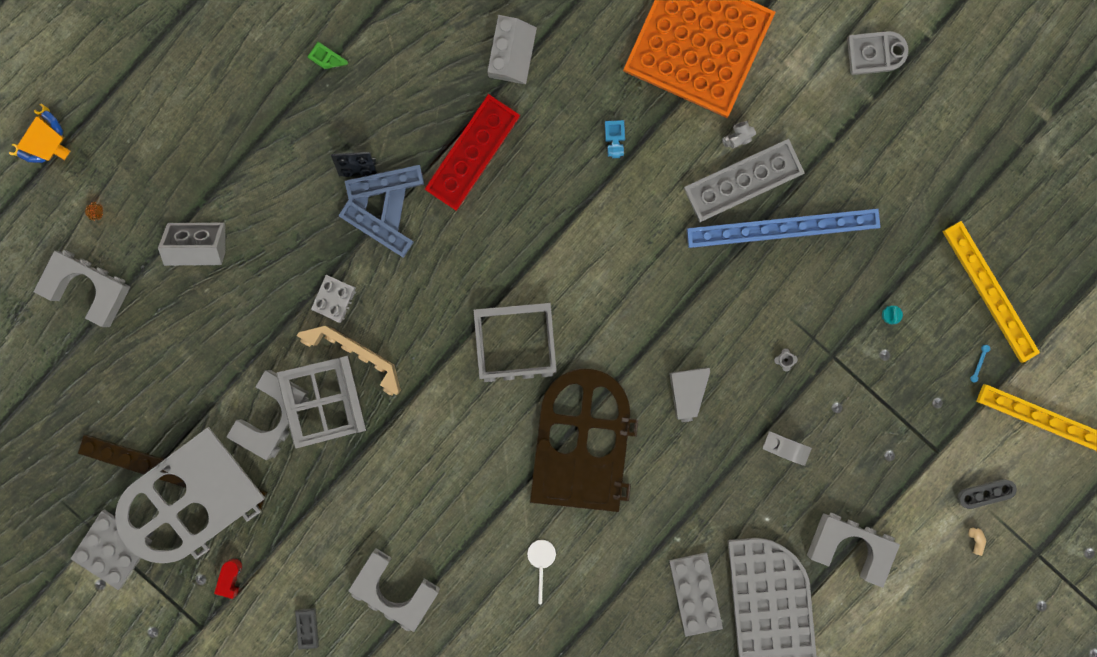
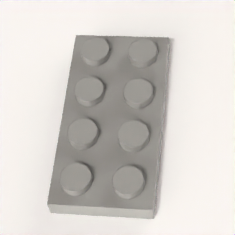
M707 553L669 560L685 637L723 629Z

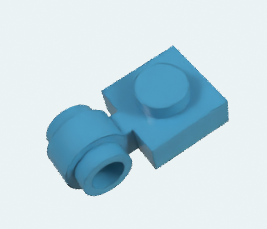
M624 120L605 121V142H612L607 147L608 157L620 158V156H624L623 144L619 142L625 141Z

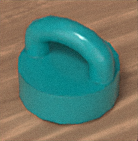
M894 305L887 306L882 312V319L887 324H897L903 317L902 310Z

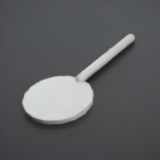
M546 540L533 542L527 553L530 563L539 568L538 604L540 605L542 604L543 568L550 566L556 556L554 546Z

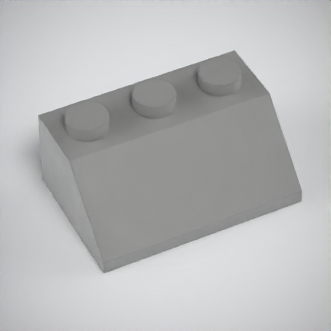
M498 15L488 66L489 78L526 84L537 27L517 18Z
M167 223L158 246L164 266L222 265L226 253L225 223Z

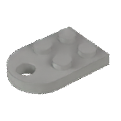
M887 31L849 35L847 37L851 75L893 71L899 68L907 59V42L898 33ZM894 46H899L902 49L901 55L894 54Z

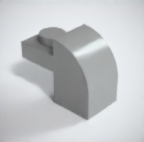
M770 431L763 446V449L804 466L812 449Z

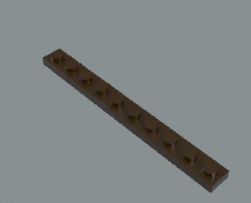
M83 435L78 454L141 474H146L164 460L90 435ZM165 474L159 478L160 480L186 488L185 482L176 475ZM259 489L266 499L268 492ZM265 499L257 504V506L261 510L263 508Z

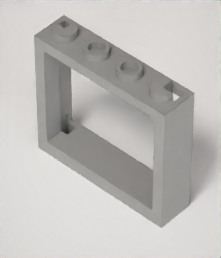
M551 303L474 310L480 379H484V382L496 381L497 377H503V380H514L515 376L522 375V379L534 378V374H541L542 377L553 376V373L556 372ZM546 312L550 366L486 372L481 317Z

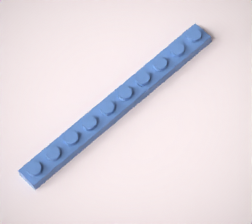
M871 209L687 228L686 230L688 248L878 229L880 228L879 210Z

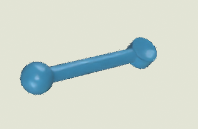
M988 345L981 347V357L974 375L970 377L973 383L978 381L977 376L986 353L990 351V346Z

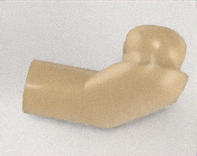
M972 527L968 535L975 540L973 553L982 556L986 545V538L981 529Z

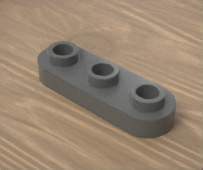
M1001 479L963 489L959 492L957 500L962 507L973 509L1011 499L1015 496L1017 488L1012 481ZM1005 485L1006 490L1002 492V487ZM987 490L988 494L984 497L983 492ZM969 495V500L965 501V496Z

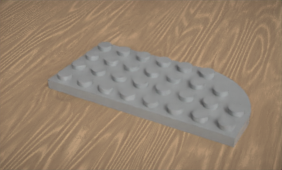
M747 538L728 540L738 657H817L810 582L801 562L787 548L768 539Z

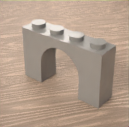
M63 250V252L54 251L34 293L50 301H60L68 283L74 277L84 274L92 280L96 289L94 302L85 319L101 327H110L130 286L126 285V281L120 277L114 276L113 278L109 276V272L97 267L95 269L91 267V262L74 258L75 254L67 250Z
M272 370L264 371L256 388L278 401L282 411V417L278 426L272 431H263L240 419L235 421L227 435L228 439L266 461L276 457L280 451L279 444L281 441H285L290 433L288 431L289 424L277 374ZM289 381L295 405L308 402L309 398L307 396L309 392Z
M830 512V515L823 513L807 556L811 560L830 566L835 550L842 540L853 536L860 537L865 541L868 548L867 559L860 577L869 583L883 588L900 544L894 541L895 538L890 535L883 534V536L876 534V530L866 526L865 529L858 527L859 523L849 519L845 522L837 514Z
M376 548L352 584L349 592L352 593L351 596L353 598L368 603V607L372 610H379L384 613L388 620H395L400 623L404 630L414 632L439 593L440 588L424 578L413 597L403 603L388 601L380 591L379 581L392 558Z

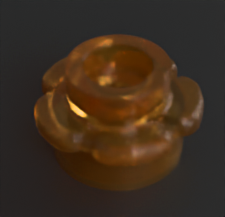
M91 202V205L86 206L85 214L89 220H100L103 216V207L100 204H96V202Z

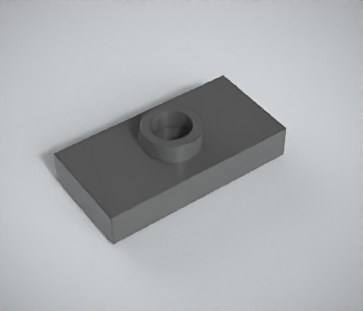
M316 608L296 610L298 649L318 648Z

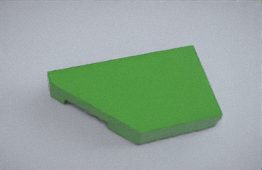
M320 42L316 43L308 55V59L323 69L348 64L347 60Z

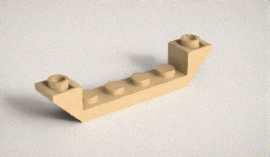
M322 326L297 334L301 338L300 342L309 347L311 345H318L325 334L324 338L332 343L337 341L342 344L341 348L349 353L352 351L357 353L358 358L366 363L368 361L374 363V368L384 373L387 371L380 386L384 387L383 391L391 396L400 393L401 389L393 363L334 328Z

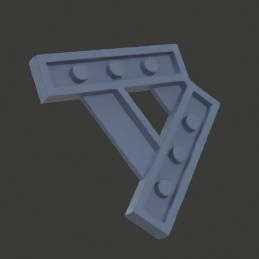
M416 165L345 181L349 200L340 212L339 217L404 258L414 243L398 232L406 188L425 185L421 166ZM386 193L382 217L379 220L366 211L369 196Z

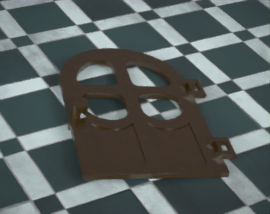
M576 369L561 375L546 391L541 405L530 503L619 512L620 500L629 501L631 484L622 483L628 436L637 437L639 420L630 419V405L627 395L613 377L595 369ZM571 384H578L583 388L581 412L578 416L554 413L553 404L562 390ZM604 387L615 398L619 412L615 420L591 417L592 396L595 388ZM630 423H634L633 432H629ZM564 424L578 427L577 445L573 451L560 453L551 446L549 436L552 425ZM591 428L608 429L615 432V446L609 454L595 457L588 452L587 439L588 431ZM622 487L627 488L626 497L621 496Z

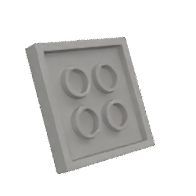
M106 510L101 511L71 557V560L117 590L123 587L141 559L125 546L118 534L115 516ZM146 537V542L150 545L152 540Z

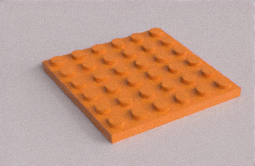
M655 0L623 71L728 118L776 12L751 0Z

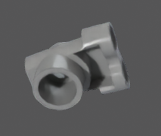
M743 121L734 125L735 133L722 138V142L725 147L730 146L734 149L741 144L750 143L752 141L751 137L756 135L754 127L749 126L748 121Z

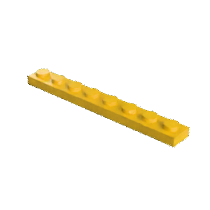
M962 221L942 231L1019 361L1024 363L1039 354L1038 348Z
M983 384L976 402L1097 451V430Z

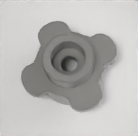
M783 349L782 353L774 359V362L779 364L783 371H789L790 367L798 361L797 357L791 354L789 349Z

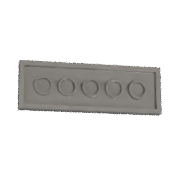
M787 139L696 181L683 189L700 223L805 173L790 140Z

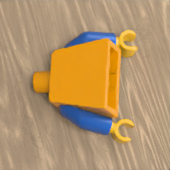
M40 104L42 111L34 110V113L39 116L35 117L19 144H12V146H15L16 151H9V154L33 163L49 161L54 154L65 160L71 151L61 145L65 138L63 136V129L58 120L50 113L49 108Z

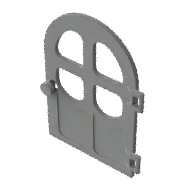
M207 427L132 483L123 492L116 507V527L125 546L144 560L155 563H170L181 560L189 554L198 559L210 550L206 542L239 517L243 516L248 522L259 514L261 509L257 504L264 500L265 497L213 431ZM165 474L176 475L186 484L185 495L172 505L166 503L154 487L155 481ZM139 493H144L158 509L159 514L143 527L136 528L130 523L129 511L134 498ZM191 503L203 505L209 516L207 527L197 534H192L178 517V512ZM253 508L255 512L249 516L246 512ZM163 523H169L180 536L183 544L172 550H157L147 544L146 537ZM202 546L204 550L197 553L195 550Z

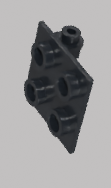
M370 152L331 154L339 177L377 174L375 168L376 158L372 157Z

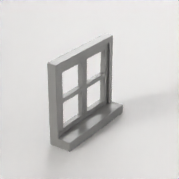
M348 356L276 373L295 449L366 431ZM335 369L341 394L320 399L314 374ZM310 375L316 400L295 405L289 380ZM343 400L348 425L328 430L322 405ZM318 406L324 431L303 436L297 411Z

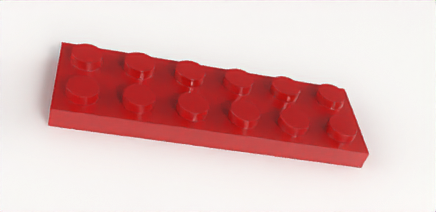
M488 94L424 190L457 211L519 120L520 115Z

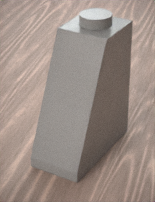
M708 367L669 373L675 415L678 420L681 419V422L693 421L692 417L698 416L710 375V368Z

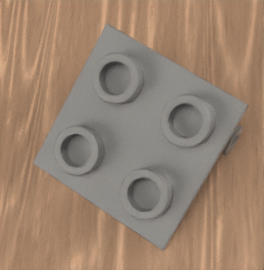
M325 275L311 310L341 323L342 319L345 320L346 309L350 308L348 304L352 303L350 300L356 294V287Z

